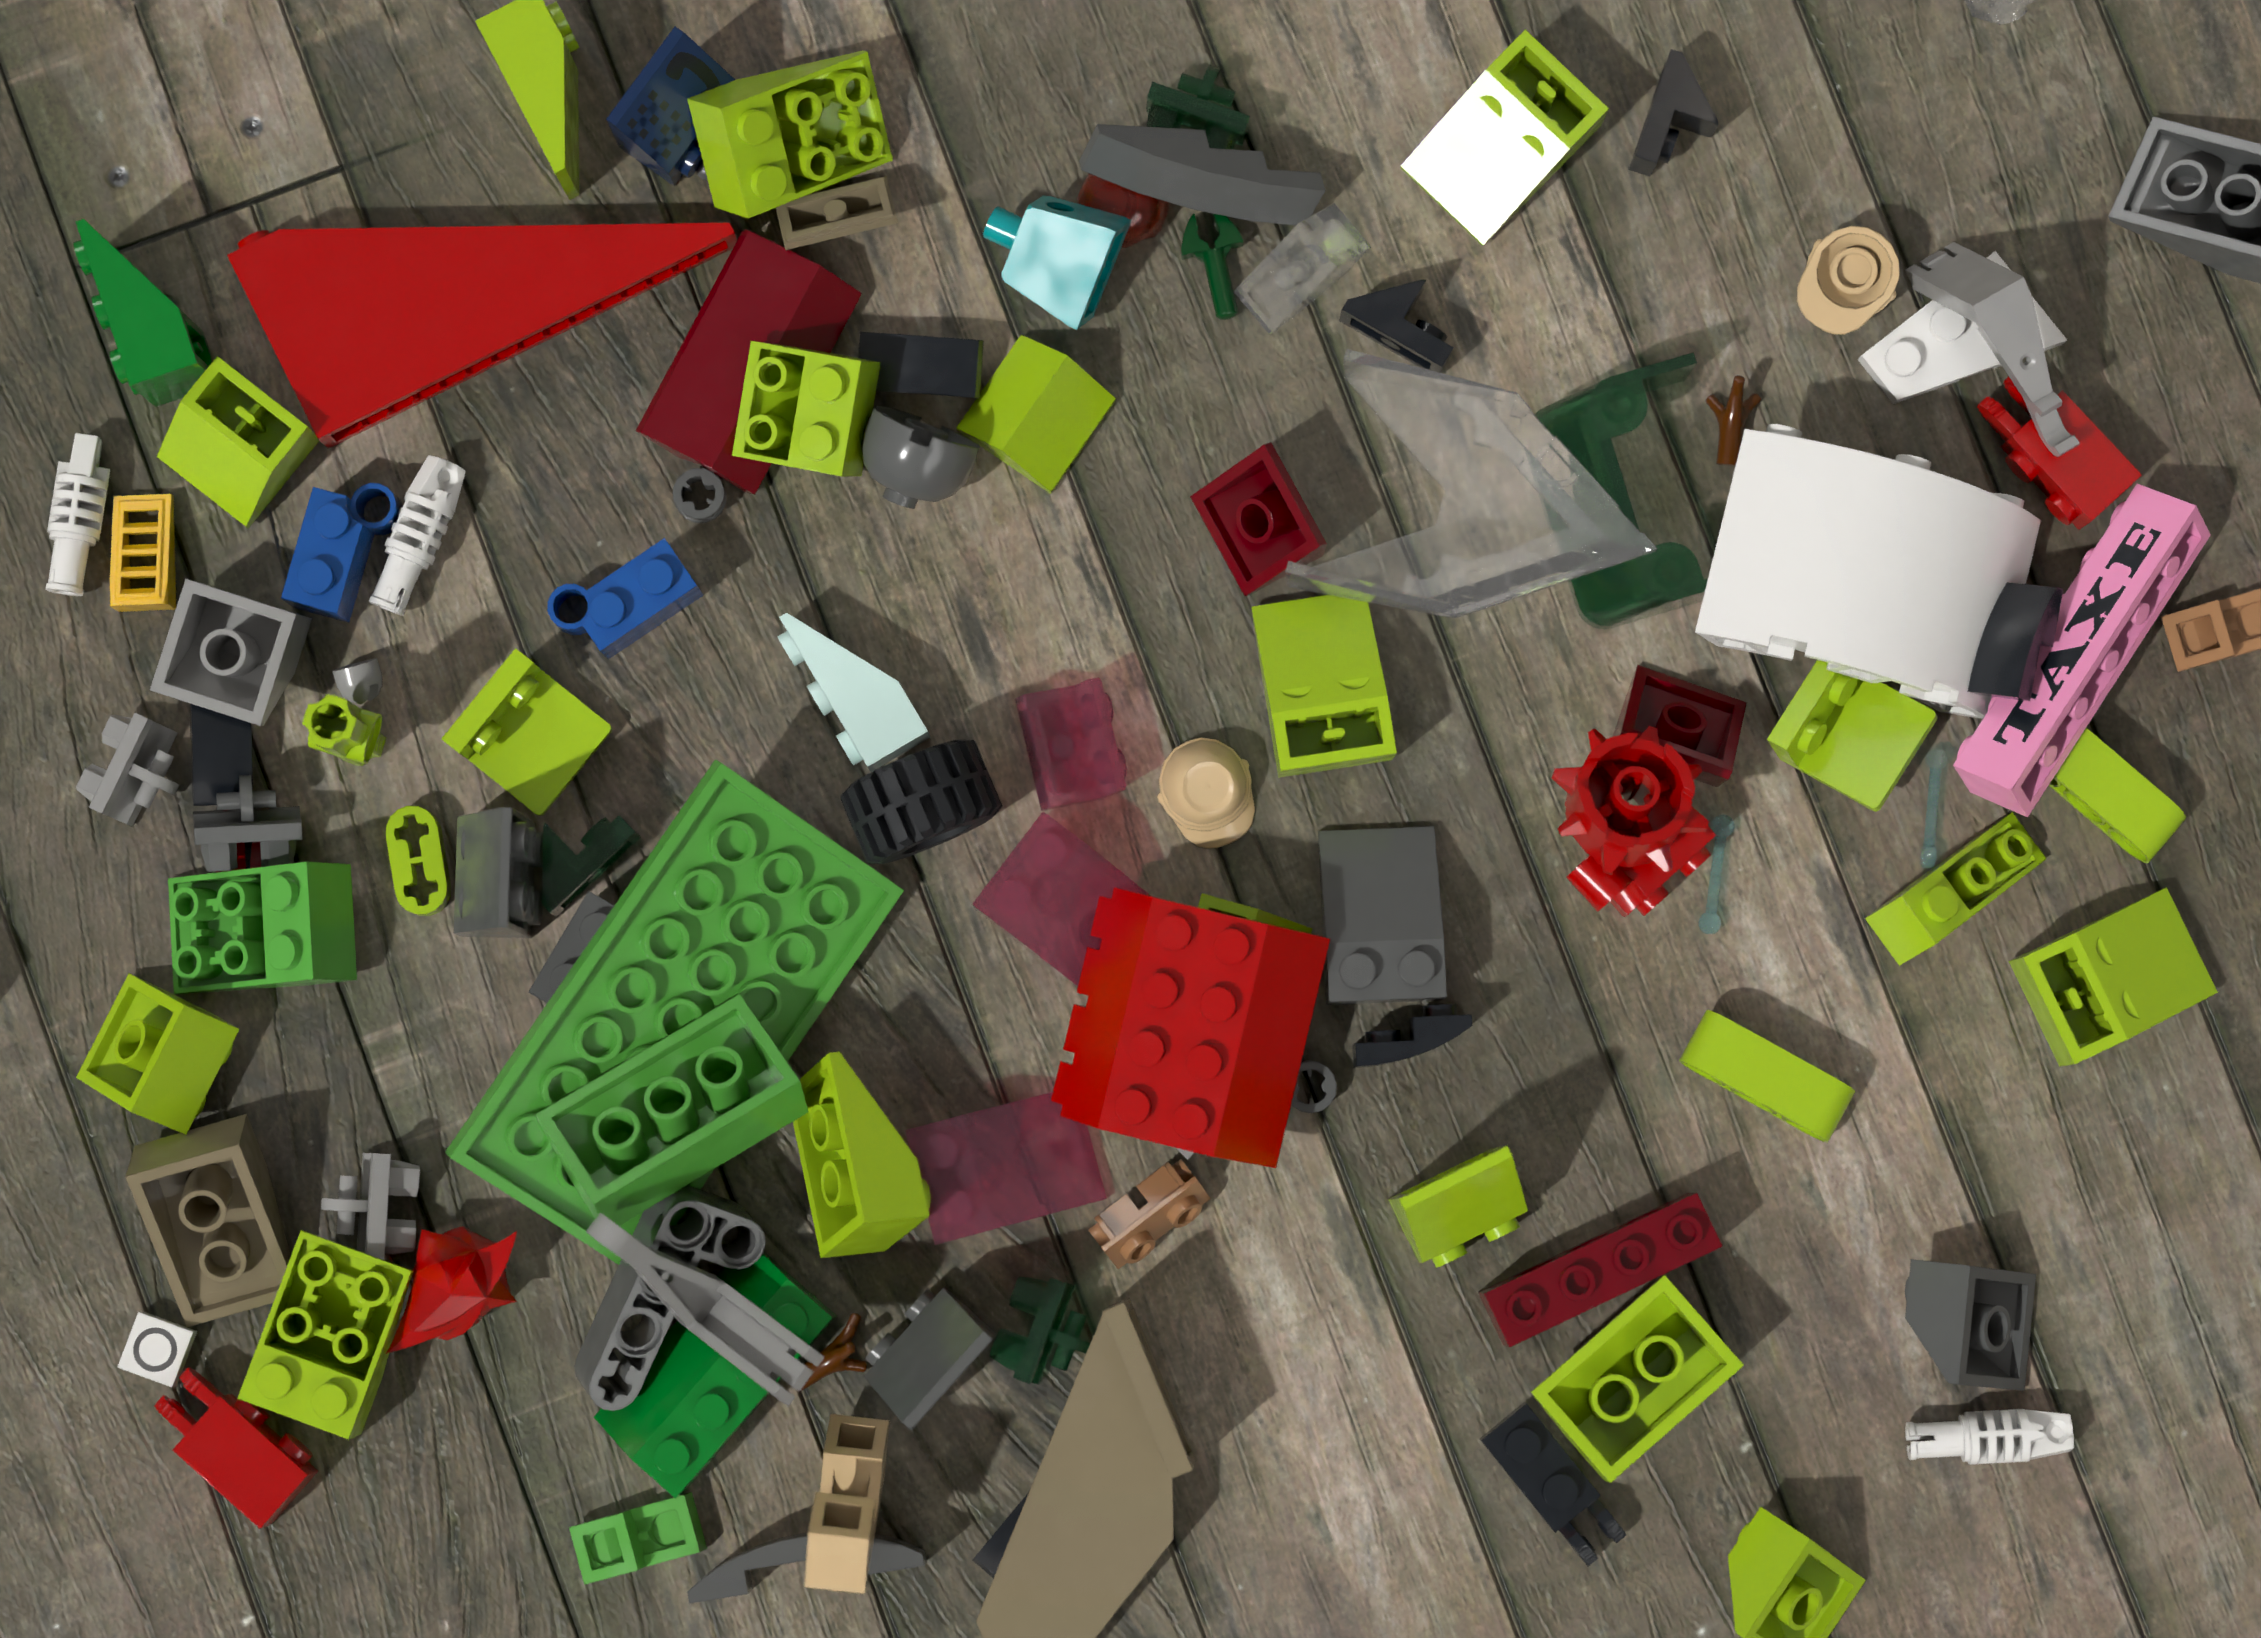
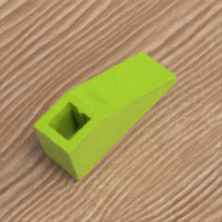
M2011 812L1900 891L1865 919L1900 966L1936 945L2046 860V857L2014 813Z

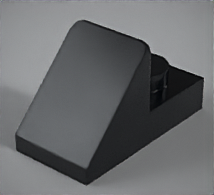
M1671 49L1664 63L1628 169L1649 177L1658 161L1668 164L1679 134V131L1670 128V125L1709 138L1713 136L1719 125L1683 53Z
M1425 279L1358 296L1346 301L1341 311L1340 322L1433 376L1439 377L1454 347L1445 343L1447 335L1436 326L1423 320H1417L1415 325L1406 320L1424 289Z

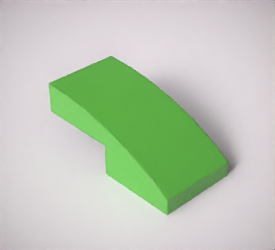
M692 1492L682 1494L676 1499L671 1497L569 1527L584 1585L699 1553L707 1549Z

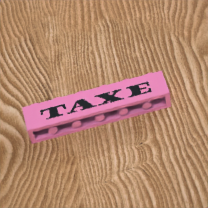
M2136 484L2127 500L2121 502L2115 508L2111 516L2110 526L2096 547L2090 549L2085 554L2079 573L2066 593L2062 594L2053 647L2040 646L2030 701L1992 697L1988 706V712L1973 735L1968 736L1961 744L1957 760L1953 766L1970 793L2025 817L2030 815L2211 536L2196 505Z

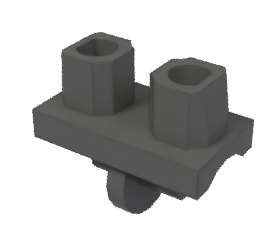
M239 775L240 792L216 793L217 810L193 811L195 845H201V852L207 871H231L238 868L237 843L260 842L262 867L293 863L296 840L302 839L300 807H276L275 790L252 791L251 775Z

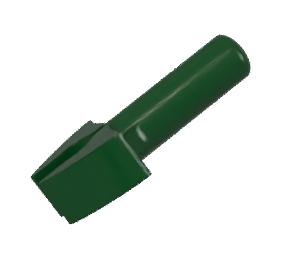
M1193 213L1184 231L1181 260L1195 257L1204 263L1216 317L1220 320L1234 318L1238 314V308L1226 257L1230 249L1243 246V238L1235 225L1226 216L1213 214L1219 236L1215 241L1214 249H1210L1209 244L1201 240L1198 235L1197 221Z

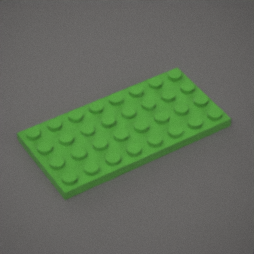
M715 759L445 1153L457 1163L619 1265L621 1258L586 1232L595 1218L574 1187L535 1114L738 994L742 996L788 1062L904 890ZM713 1170L688 1185L701 1189ZM688 1207L676 1211L669 1225H676ZM642 1213L619 1227L633 1235Z

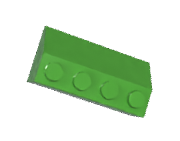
M738 994L535 1115L574 1187L594 1218L596 1219L601 1212L620 1226L808 1113V1108L799 1078L742 996Z

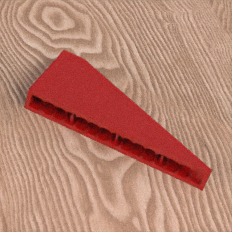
M730 222L278 229L272 233L269 230H260L244 237L238 243L239 249L227 254V257L318 440L329 449L733 249L737 242V237Z

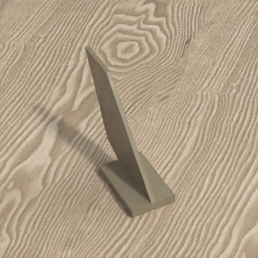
M1130 1298L1112 1304L1102 1311L1103 1314L976 1620L983 1638H1096L1174 1539L1173 1478L1192 1471L1196 1458Z

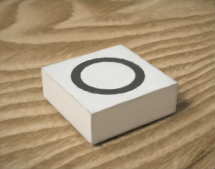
M143 1311L138 1312L117 1368L169 1387H177L197 1331Z

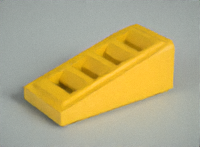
M174 495L113 496L110 607L118 612L176 610ZM158 511V522L129 523V512ZM157 534V544L129 545V535ZM157 556L156 566L130 567V557ZM156 578L155 588L130 589V579Z

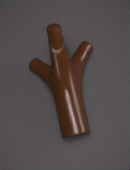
M1740 375L1734 377L1726 407L1715 395H1710L1706 399V403L1715 413L1719 424L1717 465L1736 466L1745 422L1750 412L1761 402V397L1757 393H1753L1747 400L1743 401L1745 378Z
M852 1313L842 1332L820 1352L825 1358L818 1367L808 1360L803 1363L814 1373L798 1392L835 1372L848 1370L856 1372L866 1371V1361L847 1358L856 1351V1345L851 1341L862 1319L859 1314Z

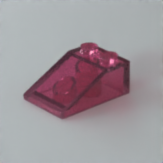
M1043 811L973 902L972 906L986 919L1078 987L1087 947L1100 949L1102 941L1101 938L1090 936L1099 896L1112 898L1114 887L1146 895L1150 894Z
M1051 1092L905 1130L909 1148L918 1159L921 1178L926 1180L930 1189L931 1202L928 1210L930 1215L928 1220L935 1245L1107 1199L1088 1126L1060 1117L1062 1105L1051 1101L1053 1094Z

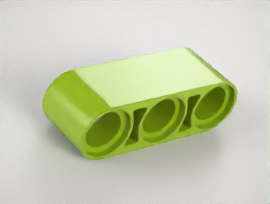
M2087 727L2049 784L2054 791L2122 849L2144 863H2149L2186 820L2184 812L2177 804Z
M1706 1010L1679 1059V1062L1690 1070L1825 1143L1829 1142L1855 1094V1090L1844 1082L1711 1010Z

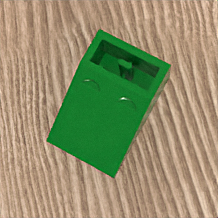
M85 219L75 221L81 240L73 243L75 254L86 276L92 274L96 282L99 294L92 296L91 300L103 330L110 328L117 349L110 351V359L120 383H129L134 395H142L155 407L183 398L213 362L204 332Z

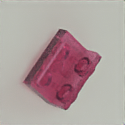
M1099 677L1087 679L1077 685L1028 693L1015 698L1041 811L1103 800L1126 789L1125 777L1127 767L1122 751L1117 748L1113 732V706L1110 697L1104 692L1102 681Z

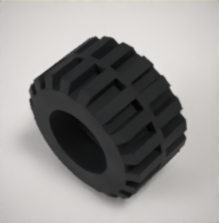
M974 740L948 741L903 757L856 780L840 796L867 863L875 864L897 861L954 839L992 819L1003 806Z

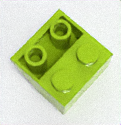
M751 341L732 456L840 477L862 476L864 463L861 443L867 420L871 417L881 362Z
M217 356L180 401L156 457L249 529L320 440H318L316 434L308 426Z

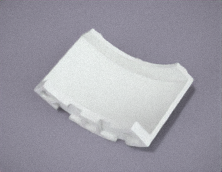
M1769 424L1766 432L1744 429L1695 633L1719 647L1737 649L1789 661L1793 659L1795 650L1805 652V657L1828 662L1826 670L1869 683L1894 681L1901 684L1899 693L1918 700L1939 712L1983 719L1988 712V706L1992 697L1968 692L1976 653L1991 611L2006 583L2026 584L2041 520L2023 509V499L2008 494L1990 493L1952 477L1930 471L1931 462L1921 457L1898 454L1896 460L1855 449L1801 438L1802 432L1800 430L1780 424Z

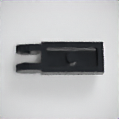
M1527 1403L1521 1404L1479 1439L1555 1533L1557 1531L1561 1533L1587 1566H1590L1598 1559L1595 1549L1586 1537L1580 1535L1569 1522L1585 1508L1598 1521L1597 1525L1609 1539H1613L1616 1544L1627 1535L1610 1512L1598 1500L1601 1496Z

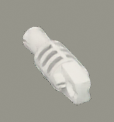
M75 433L70 463L58 461L47 532L50 533L49 538L54 540L49 579L45 588L49 592L69 596H83L84 590L82 588L89 546H95L96 541L100 539L110 477L109 468L99 467L102 450V440L99 436Z
M427 456L403 499L405 503L403 507H400L397 513L399 516L397 522H394L391 528L392 534L390 538L387 537L384 544L386 547L385 553L389 554L374 592L370 596V603L377 606L380 605V608L404 616L405 608L421 570H428L429 565H433L435 560L434 554L442 544L440 541L441 537L446 534L448 529L446 525L449 520H452L466 472L463 468L443 458Z
M2025 1409L1964 1412V1415H1959L1958 1421L1906 1422L1905 1428L1906 1441H1911L1910 1446H1906L1909 1460L1961 1456L1962 1461L1968 1462L1970 1465L2029 1462L2032 1459L2066 1453L2074 1449L2073 1424L2071 1415L2067 1413ZM1912 1440H1930V1441H1912Z

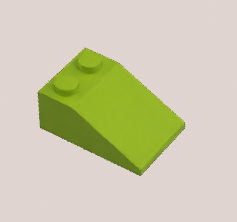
M514 0L475 20L555 175L567 197L571 200L580 195L578 68L570 53L580 47L557 1L546 6L543 0Z
M829 1052L799 1079L808 1113L793 1121L820 1257L828 1258L885 1252L930 1216L928 1211L931 1202L930 1189L926 1180L921 1178L918 1159L840 1052Z
M1508 1146L1491 1148L1388 1199L1418 1262L1424 1263L1432 1259L1436 1268L1467 1254L1468 1252L1463 1243L1484 1233L1488 1242H1491L1518 1229L1520 1225L1516 1217L1528 1211L1514 1159Z

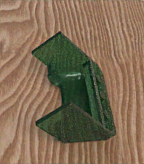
M1694 352L1603 379L1541 408L1532 416L1526 427L1525 444L1576 609L1584 622L1594 628L1611 629L1703 601L1708 579H1703L1698 560L1689 548L1674 542H1666L1645 548L1611 440L1634 431L1642 423L1648 409V400L1645 392L1676 384L1687 379L1697 364Z

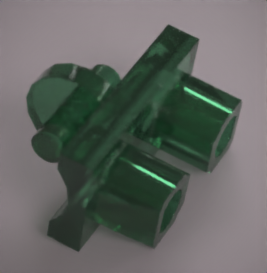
M1210 64L1203 80L1182 73L1177 89L1197 97L1152 82L1147 95L1146 112L1149 114L1146 127L1181 129L1182 125L1196 130H1205L1209 148L1234 150L1236 144L1243 146L1249 130L1250 116L1210 102L1213 101L1231 108L1236 95V91L1216 85L1220 68Z
M1019 1276L1011 1295L1009 1306L1036 1316L1029 1336L1026 1337L1008 1329L1000 1328L989 1357L1006 1368L1015 1371L1013 1378L1028 1384L1034 1383L1039 1385L1054 1343H1057L1058 1347L1051 1366L1067 1371L1074 1351L1086 1354L1091 1343L1080 1338L1087 1318L1086 1315L1071 1310L1064 1330H1060L1076 1286L1051 1277L1049 1282Z

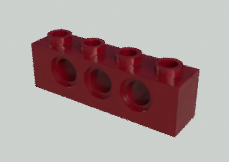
M1686 1193L1478 1293L1502 1344L1510 1348L1723 1246L1698 1193Z

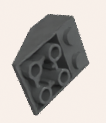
M501 807L457 816L454 934L461 937L532 938V925H541L543 896L541 890H534V867H543L545 854L544 833L536 832V823L512 807Z

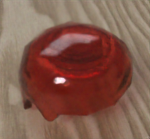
M1090 173L1087 175L1076 198L1077 204L1121 215L1132 220L1121 248H1129L1143 240L1156 237L1161 231L1169 212L1167 201L1134 192Z

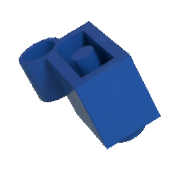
M380 483L362 485L354 492L351 499L346 495L313 487L281 599L293 608L349 623L374 535L392 533V525L394 522H397L399 517L397 513L400 507H403L398 497L388 487ZM377 496L388 497L390 501L388 515L381 521L375 523L367 522L364 517V508L367 502Z
M663 538L588 590L577 584H564L557 587L549 597L548 614L551 620L567 634L582 635L588 633L600 652L609 660L702 597L703 593L666 539ZM571 596L586 598L587 612L580 621L576 623L561 621L559 609L567 598Z

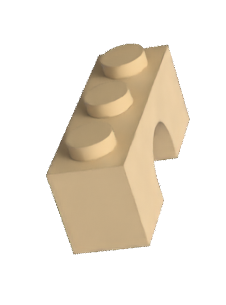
M830 1414L823 1451L820 1492L815 1494L808 1531L805 1587L865 1594L885 1477L889 1420Z

